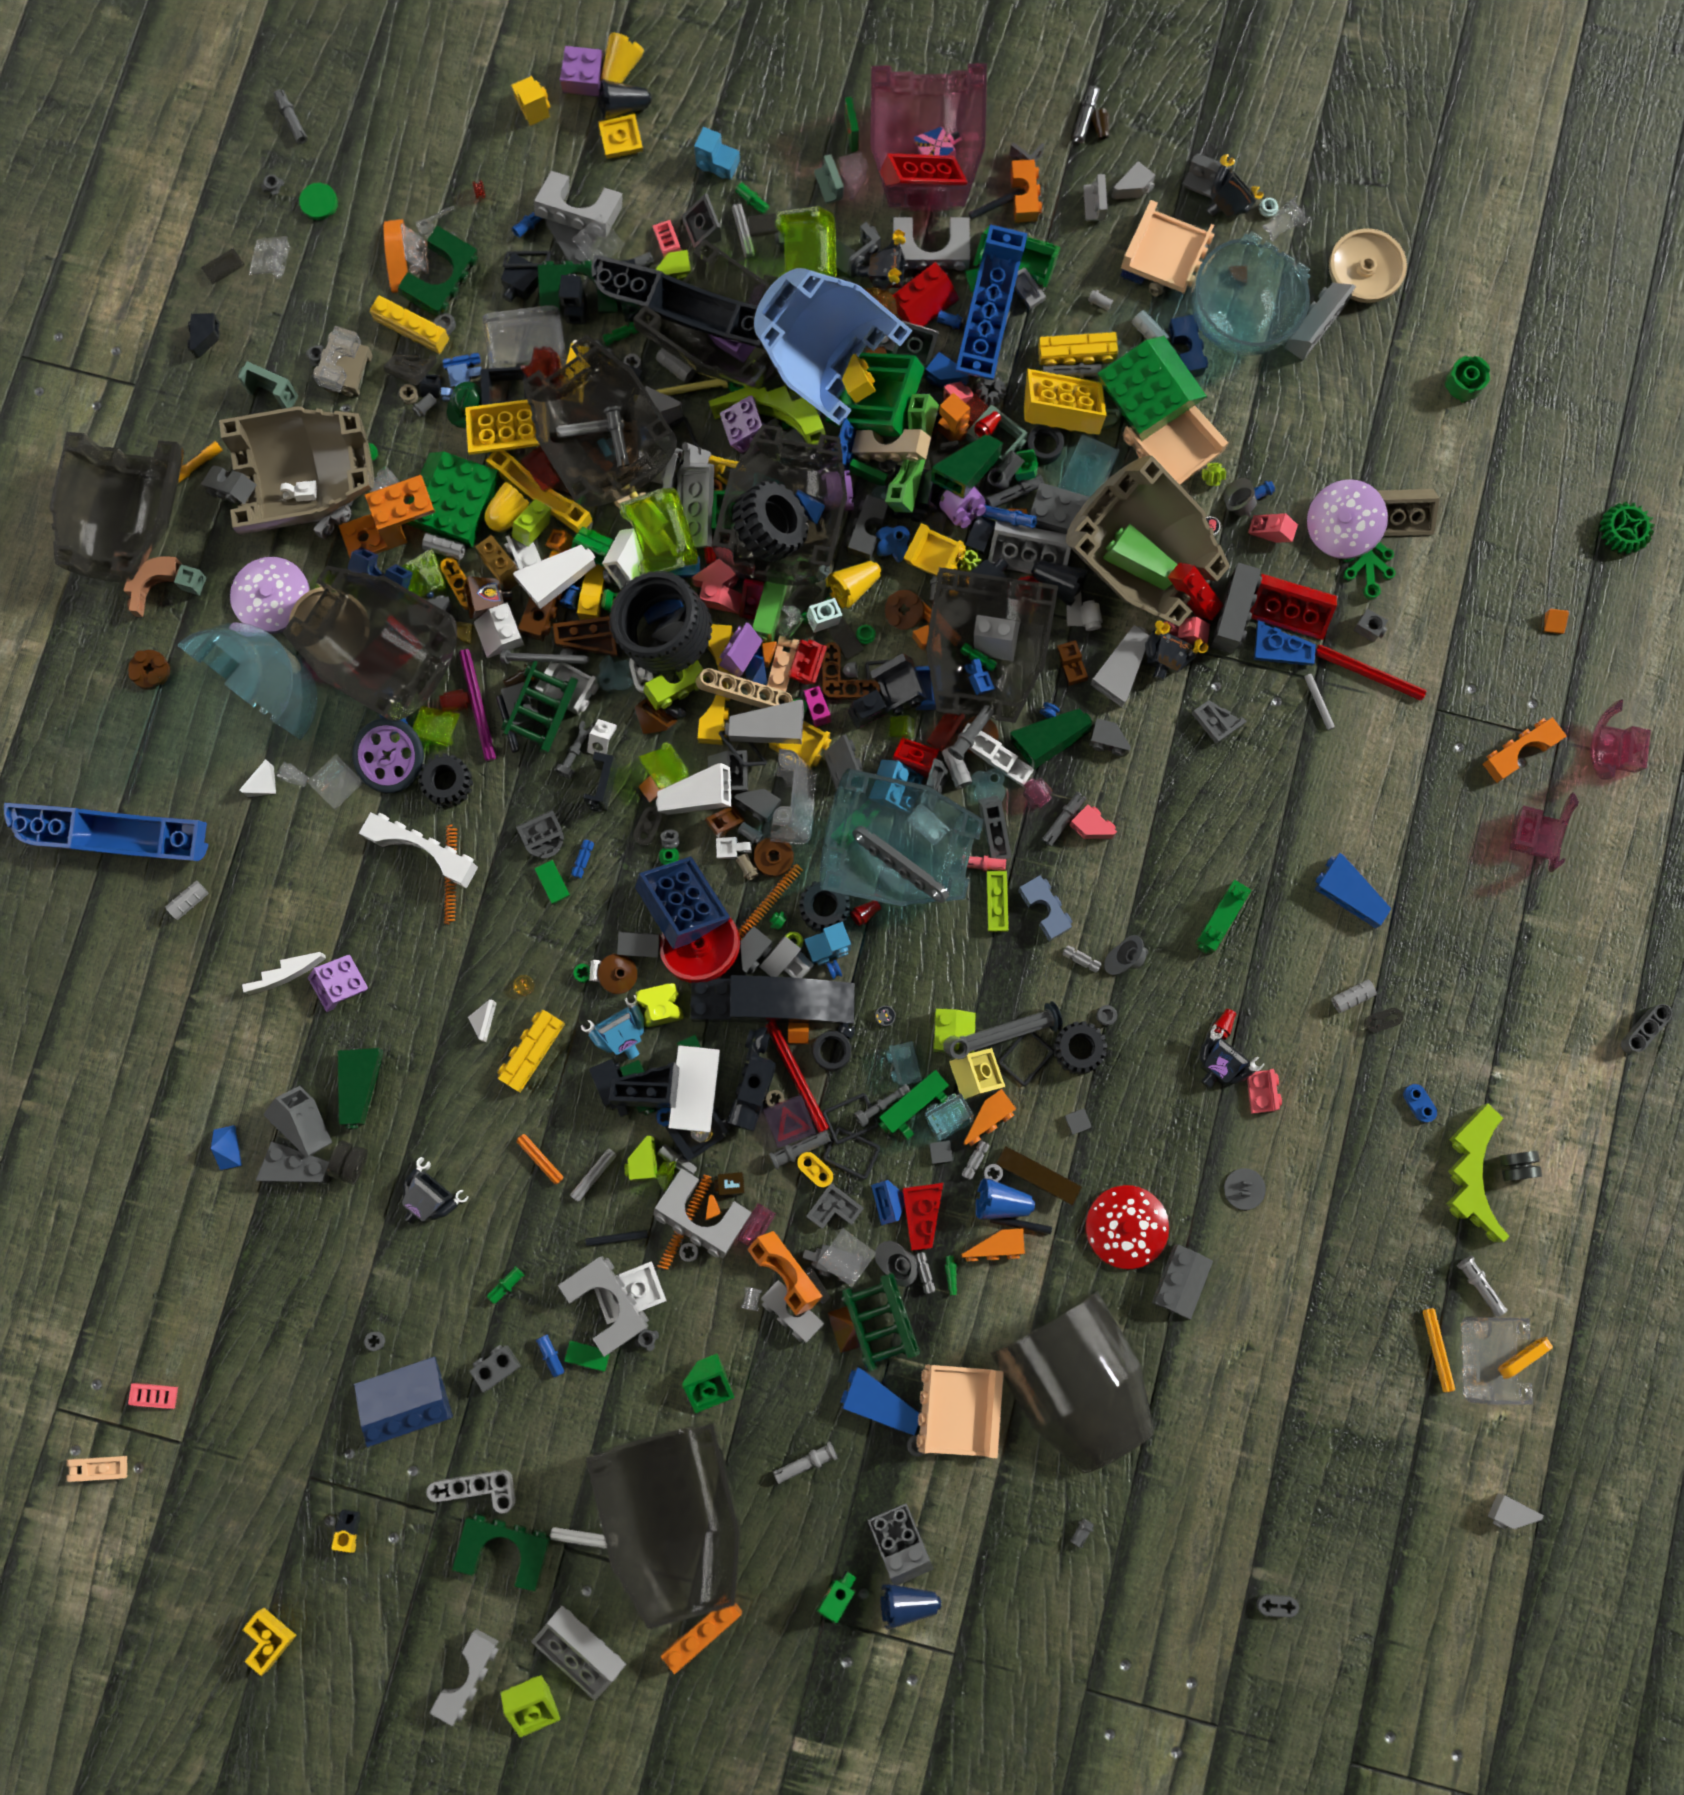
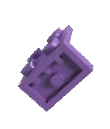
M752 395L720 413L730 446L740 453H744L773 436L772 429L762 422Z
M350 955L318 966L308 976L326 1012L334 1010L340 1001L368 989Z

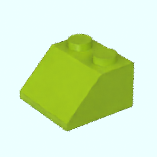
M936 1009L933 1052H945L943 1044L950 1036L960 1037L975 1033L976 1013L956 1009ZM959 1043L954 1045V1052L959 1049Z
M646 1136L628 1158V1164H625V1176H628L629 1180L635 1182L658 1179L654 1137Z
M541 1675L501 1692L504 1715L519 1737H523L560 1720L549 1686Z

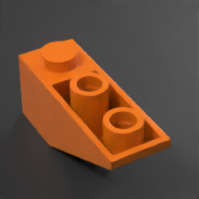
M1002 1089L983 1102L963 1142L964 1146L968 1143L971 1146L981 1140L979 1135L985 1131L987 1134L998 1128L996 1123L1001 1120L1005 1123L1014 1116L1012 1112L1016 1108Z
M1023 1229L1000 1230L962 1253L961 1257H966V1261H978L979 1256H987V1260H999V1255H1007V1259H1019L1020 1254H1025Z

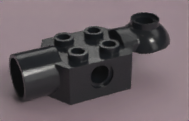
M762 1027L755 1031L750 1030L745 1048L749 1049L746 1056L749 1064L745 1063L742 1071L744 1080L743 1083H738L735 1093L738 1098L734 1099L727 1123L753 1132L763 1110L776 1070V1063L759 1056L760 1053L765 1054L770 1040V1035H767L768 1027ZM752 1080L760 1081V1085L757 1088L749 1087Z

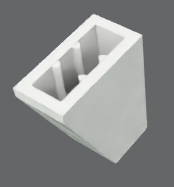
M635 528L619 531L602 562L620 589L627 582L641 574L645 542Z

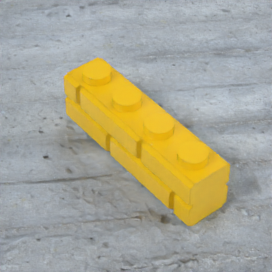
M381 296L377 297L370 308L374 321L438 354L442 352L449 340L446 329L436 326V324L407 309H403V307Z
M1116 332L1039 337V363L1045 366H1056V364L1067 366L1082 362L1085 365H1090L1097 361H1102L1105 364L1111 363L1113 360H1116L1118 355Z
M545 1010L534 1015L531 1021L533 1025L529 1030L526 1029L520 1037L522 1042L518 1047L514 1046L509 1054L510 1060L507 1064L503 1063L498 1070V1079L520 1093L565 1025L564 1022Z

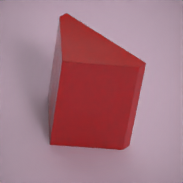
M902 737L892 760L903 763L928 779L933 761L937 758L939 750Z

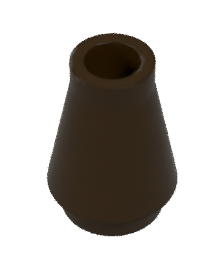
M1107 109L1095 110L1092 113L1091 119L1098 139L1109 138L1110 114L1107 113Z

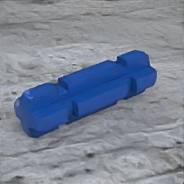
M474 353L471 356L463 355L453 357V359L447 358L443 360V367L447 370V366L464 363L467 366L480 364L479 353Z
M583 840L582 849H580L575 861L576 866L572 869L571 875L576 878H582L583 868H586L591 855L590 851L594 847V843L590 840Z

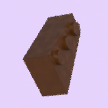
M609 616L553 624L555 643L558 647L619 658L618 645L610 630Z

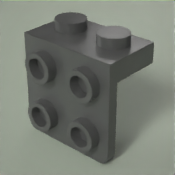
M867 222L860 226V245L862 248L848 260L849 276L851 278L859 276L860 266L869 265L871 254L880 251L881 238L877 230L873 226L870 227Z

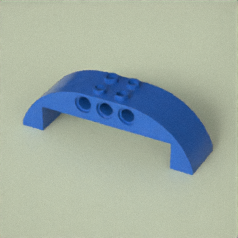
M990 224L956 365V372L994 380L1002 338L1028 233Z

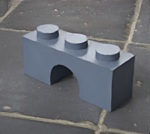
M1040 875L1022 885L1018 892L1028 908L1038 903L1047 907L1049 916L1042 920L1039 926L1050 942L1069 931L1072 927V920L1068 913H1063L1060 908L1062 904L1056 895H1052L1050 891L1051 886L1047 879H1043Z

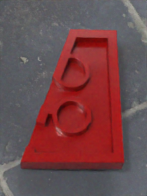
M943 1183L902 1188L911 1251L932 1248Z

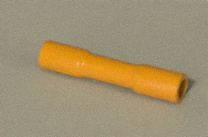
M215 441L191 461L182 465L168 476L177 485L194 470L223 450Z

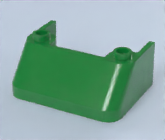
M990 226L981 235L973 263L975 266L979 262L981 264ZM1027 236L1019 270L1025 267L1037 284L1047 287L1061 248Z

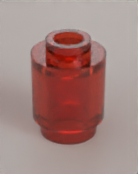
M463 689L444 692L443 695H439L442 711L447 710L451 712L465 709L467 704L470 703L468 692H464Z

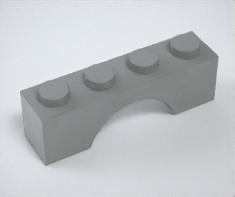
M478 1629L472 1633L462 1652L469 1664V1676L466 1683L455 1689H444L436 1700L430 1714L452 1726L457 1720H462L467 1711L464 1708L467 1700L472 1701L478 1690L475 1688L477 1681L484 1679L488 1671L485 1666L489 1660H494L499 1650L496 1648L498 1640Z

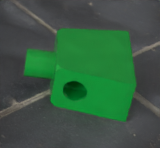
M845 1571L840 1581L833 1580L815 1611L833 1623H837L854 1594V1591L850 1588L856 1577ZM838 1589L843 1593L840 1600L835 1596Z

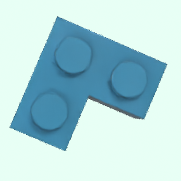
M703 127L694 145L697 167L703 171L715 173L720 178L731 180L740 162L739 151L723 145L720 133Z
M843 922L824 928L822 933L804 939L813 965L817 963L818 966L830 962V958L837 956V959L847 956L848 952L851 951V942Z

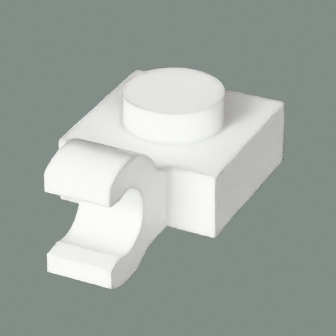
M316 481L296 482V486L283 483L280 490L285 491L283 499L295 498L297 502L316 500L317 484Z
M736 837L716 838L717 859L738 858L737 852L752 853V845L750 842L737 843Z

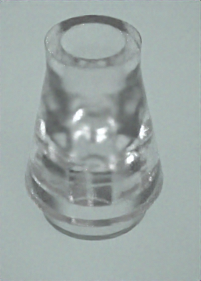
M284 762L277 773V776L281 778L280 780L305 787L309 780L308 776L291 763L287 764Z

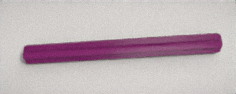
M469 649L459 651L484 758L486 761H493L496 759L471 653Z

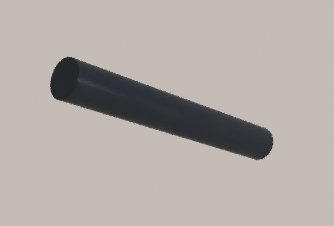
M1019 189L968 212L969 218L972 220L1014 200L1015 195H1022Z
M498 695L496 699L502 720L504 721L505 718L509 720L503 695ZM509 731L507 737L512 753L518 752L520 750L515 733Z
M1012 1218L990 1219V1223L1050 1235L1052 1232V1226Z
M648 1230L586 1238V1247L648 1238Z

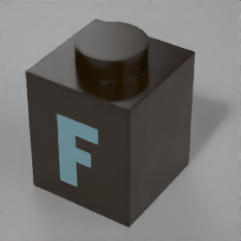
M743 1172L718 1174V1179H714L715 1192L719 1191L720 1196L745 1194Z

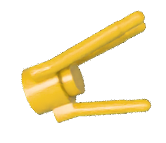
M711 455L708 463L714 465V477L732 490L741 491L718 473H723L725 466L740 470L743 469V466L737 465L739 463L737 461Z

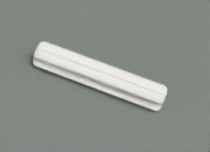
M556 1527L552 1528L550 1534L551 1540L607 1549L612 1548L614 1540L612 1536Z

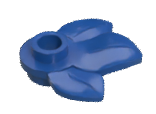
M886 526L879 529L876 536L881 541L877 546V555L888 556L893 554L896 562H901L908 550L907 542L910 539L908 529L904 526H897L895 528ZM899 532L903 533L901 539H897V533Z

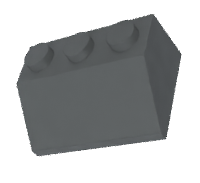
M1174 1245L1152 1303L1191 1319L1213 1261L1181 1245Z

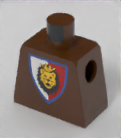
M467 576L463 583L470 619L479 618L487 610L502 605L505 601H512L511 590H501L499 580Z

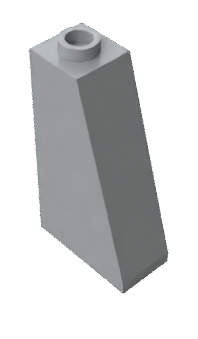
M1134 625L1090 684L1121 707L1125 705L1143 658L1146 649L1145 642L1150 636L1144 628Z
M803 700L730 716L729 723H726L725 734L729 736L730 741L802 744Z

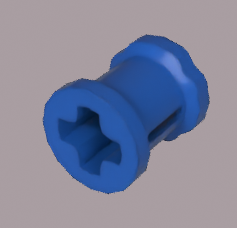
M574 585L569 586L563 599L559 602L560 605L575 610L577 608L576 601L581 589Z

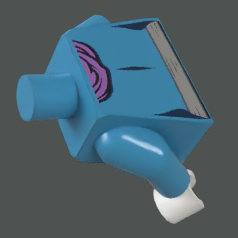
M635 995L634 1003H629L626 998L625 1001L628 1007L595 1026L593 1022L587 1020L591 1025L587 1030L583 1025L581 1026V1029L589 1034L588 1036L596 1047L608 1053L614 1052L616 1055L625 1052L629 1060L640 1054L635 1045L641 1041L640 1036L644 1033V1017Z

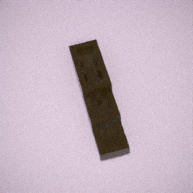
M1005 1146L996 1163L1001 1168L1072 1206L1082 1189L1080 1185Z

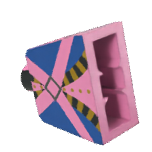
M943 127L914 137L915 144L921 155L956 156L953 145L962 140L958 130L947 135Z

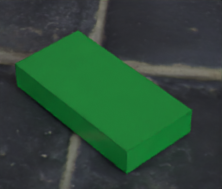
M855 459L850 464V473L885 488L888 480L886 473Z
M553 860L534 868L552 905L570 897Z
M570 1340L565 1362L606 1371L610 1354L604 1357L598 1347Z

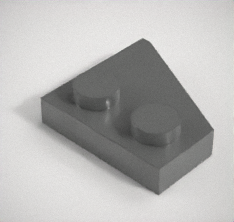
M1209 700L1192 712V715L1216 744L1247 722L1244 718L1239 719L1231 715L1230 711L1218 707L1217 704Z
M937 759L933 761L928 781L922 794L923 803L930 809H934L950 776L942 761Z

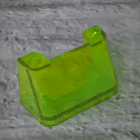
M820 206L778 211L775 224L776 228L784 234L785 272H781L779 277L793 269L804 268L836 278L835 219L833 214Z
M674 488L658 489L619 503L622 518L633 524L643 555V560L640 561L638 566L640 574L650 571H667L669 573L698 563L697 552L679 495Z

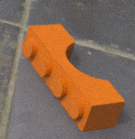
M1553 717L1547 721L1543 718L1534 725L1536 727L1531 732L1529 729L1518 735L1519 740L1514 742L1512 739L1502 746L1504 749L1499 753L1495 750L1486 756L1488 760L1483 765L1496 783L1519 769L1518 754L1521 748L1531 746L1545 752L1567 737Z
M774 1231L757 1237L747 1249L759 1266L769 1267L783 1278L787 1287L784 1300L795 1315L812 1309L822 1298L821 1293Z
M728 1594L700 1622L663 1651L661 1658L675 1674L742 1614V1610Z

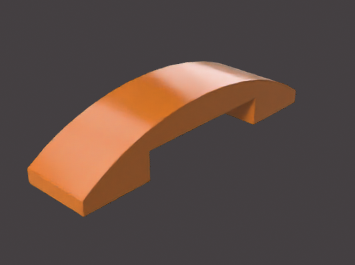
M403 219L384 221L385 254L392 293L398 292V286L408 272Z

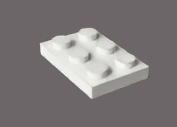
M652 1261L619 1274L626 1285L623 1288L627 1294L631 1293L636 1299L637 1304L635 1306L639 1312L667 1301ZM594 1288L606 1323L615 1322L620 1311L617 1297L606 1288Z

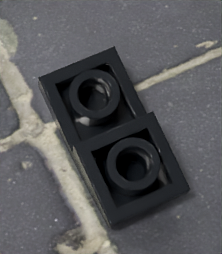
M978 516L965 544L966 548L983 554L996 521Z

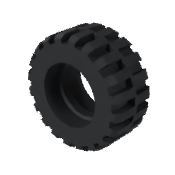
M762 481L741 494L734 504L732 518L733 522H735V532L739 534V540L743 541L744 547L747 550H751L754 556L760 557V559L776 562L784 559L801 548L807 539L809 526L807 525L808 518L804 513L805 509L800 505L798 497H795L790 489H786L785 485L777 484L774 481Z

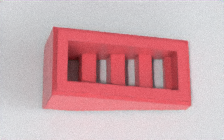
M670 220L652 226L663 258L670 252L681 251ZM668 229L670 230V231H667V232H664V233L659 234V232H662V231H665V230H668Z
M132 1383L128 1405L175 1409L178 1387ZM140 1389H142L141 1398L139 1400ZM148 1389H149V1390H151L150 1400H149V1401H146V1400H147V1393H148ZM157 1390H160L159 1401L155 1402ZM169 1391L168 1402L164 1403L165 1393Z

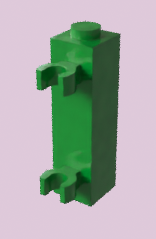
M1235 879L1231 882L1195 942L1200 951L1206 954H1212L1216 951L1252 891L1250 888Z
M936 1070L933 1071L879 1117L881 1121L879 1123L880 1127L885 1133L890 1132L891 1134L899 1129L908 1140L914 1133L905 1123L935 1098L938 1099L944 1108L951 1104L952 1101L943 1092L949 1085Z

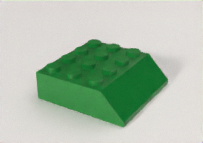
M1165 336L1145 340L1098 373L1100 383L1140 441H1143L1207 398Z
M861 353L858 357L860 359L864 358L869 367L867 372H870L875 380L873 386L876 391L855 403L845 388L838 399L852 410L846 418L856 431L873 430L882 436L900 437L907 423L911 396L917 392L924 366L915 355ZM829 417L826 418V422L839 428L842 427V424L839 426Z
M444 451L429 453L420 475L423 477L435 513L405 524L434 535L465 543V546L473 548L485 520V511L495 496L501 482L499 472L496 469ZM411 496L408 504H412L415 498Z

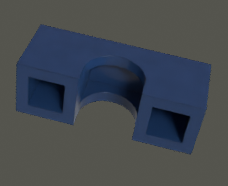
M1194 315L1171 319L1168 330L1172 345L1183 344L1187 346L1189 352L1180 354V359L1193 377L1203 376L1206 368H1208V359L1203 355L1204 344L1203 340L1199 339L1198 322L1195 321Z
M363 547L353 551L346 573L352 575L356 580L370 584L374 589L387 593L392 598L398 599L407 593L412 572L395 564L388 568L384 574L377 567L379 555Z

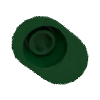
M462 382L455 387L446 411L447 418L451 424L459 428H466L465 407L482 405V392L479 386L472 382Z

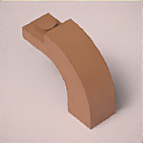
M163 556L152 558L140 564L130 574L126 581L124 592L130 597L127 606L135 617H143L147 593L154 585L165 581H175L179 567L182 565L176 557Z

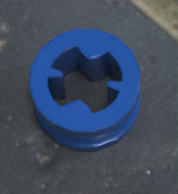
M1044 702V709H1041L1040 713L1047 718H1052L1056 716V713H1059L1060 709L1051 703Z
M836 959L833 960V963H826L833 980L836 976H842Z
M669 1108L660 1109L656 1116L658 1123L665 1127L669 1125V1122L664 1121L663 1123L661 1121L663 1118L660 1116L662 1113H671Z

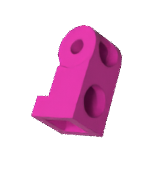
M817 686L804 690V696L814 727L831 723V715L820 687Z

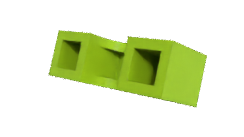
M697 660L689 668L676 672L681 680L679 683H669L661 674L645 683L643 692L655 710L661 707L665 709L673 703L672 701L678 698L679 700L685 698L692 690H700L695 682L696 677L704 669ZM703 675V680L706 682L708 676Z

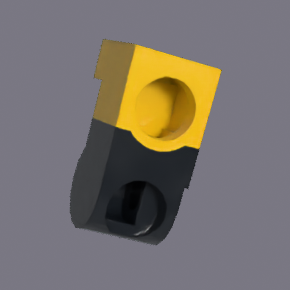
M346 1509L341 1510L331 1550L355 1552L360 1512Z

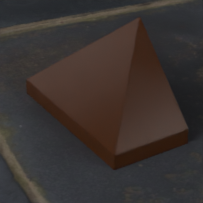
M647 698L635 706L643 734L667 731L677 722L675 718L661 708L655 710Z
M848 1307L828 1312L840 1353L860 1347Z

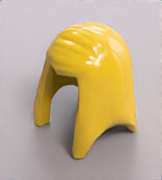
M505 482L485 511L486 524L496 532L508 531L513 527V522L528 507L529 501L524 499L523 495L516 488Z

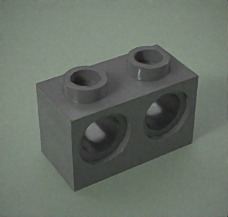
M499 1345L490 1351L491 1356L485 1360L482 1357L472 1364L474 1368L470 1370V1373L483 1392L488 1391L522 1367L509 1346L502 1348ZM501 1355H505L508 1358V1364L505 1367H502L498 1362ZM484 1367H487L491 1372L488 1379H484L481 1376V1370Z

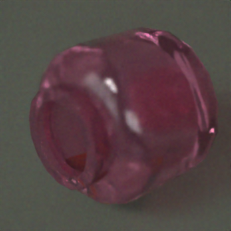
M1031 778L1024 784L1023 796L1031 806H1039L1041 808L1052 799L1050 796L1052 789L1042 778L1036 780Z

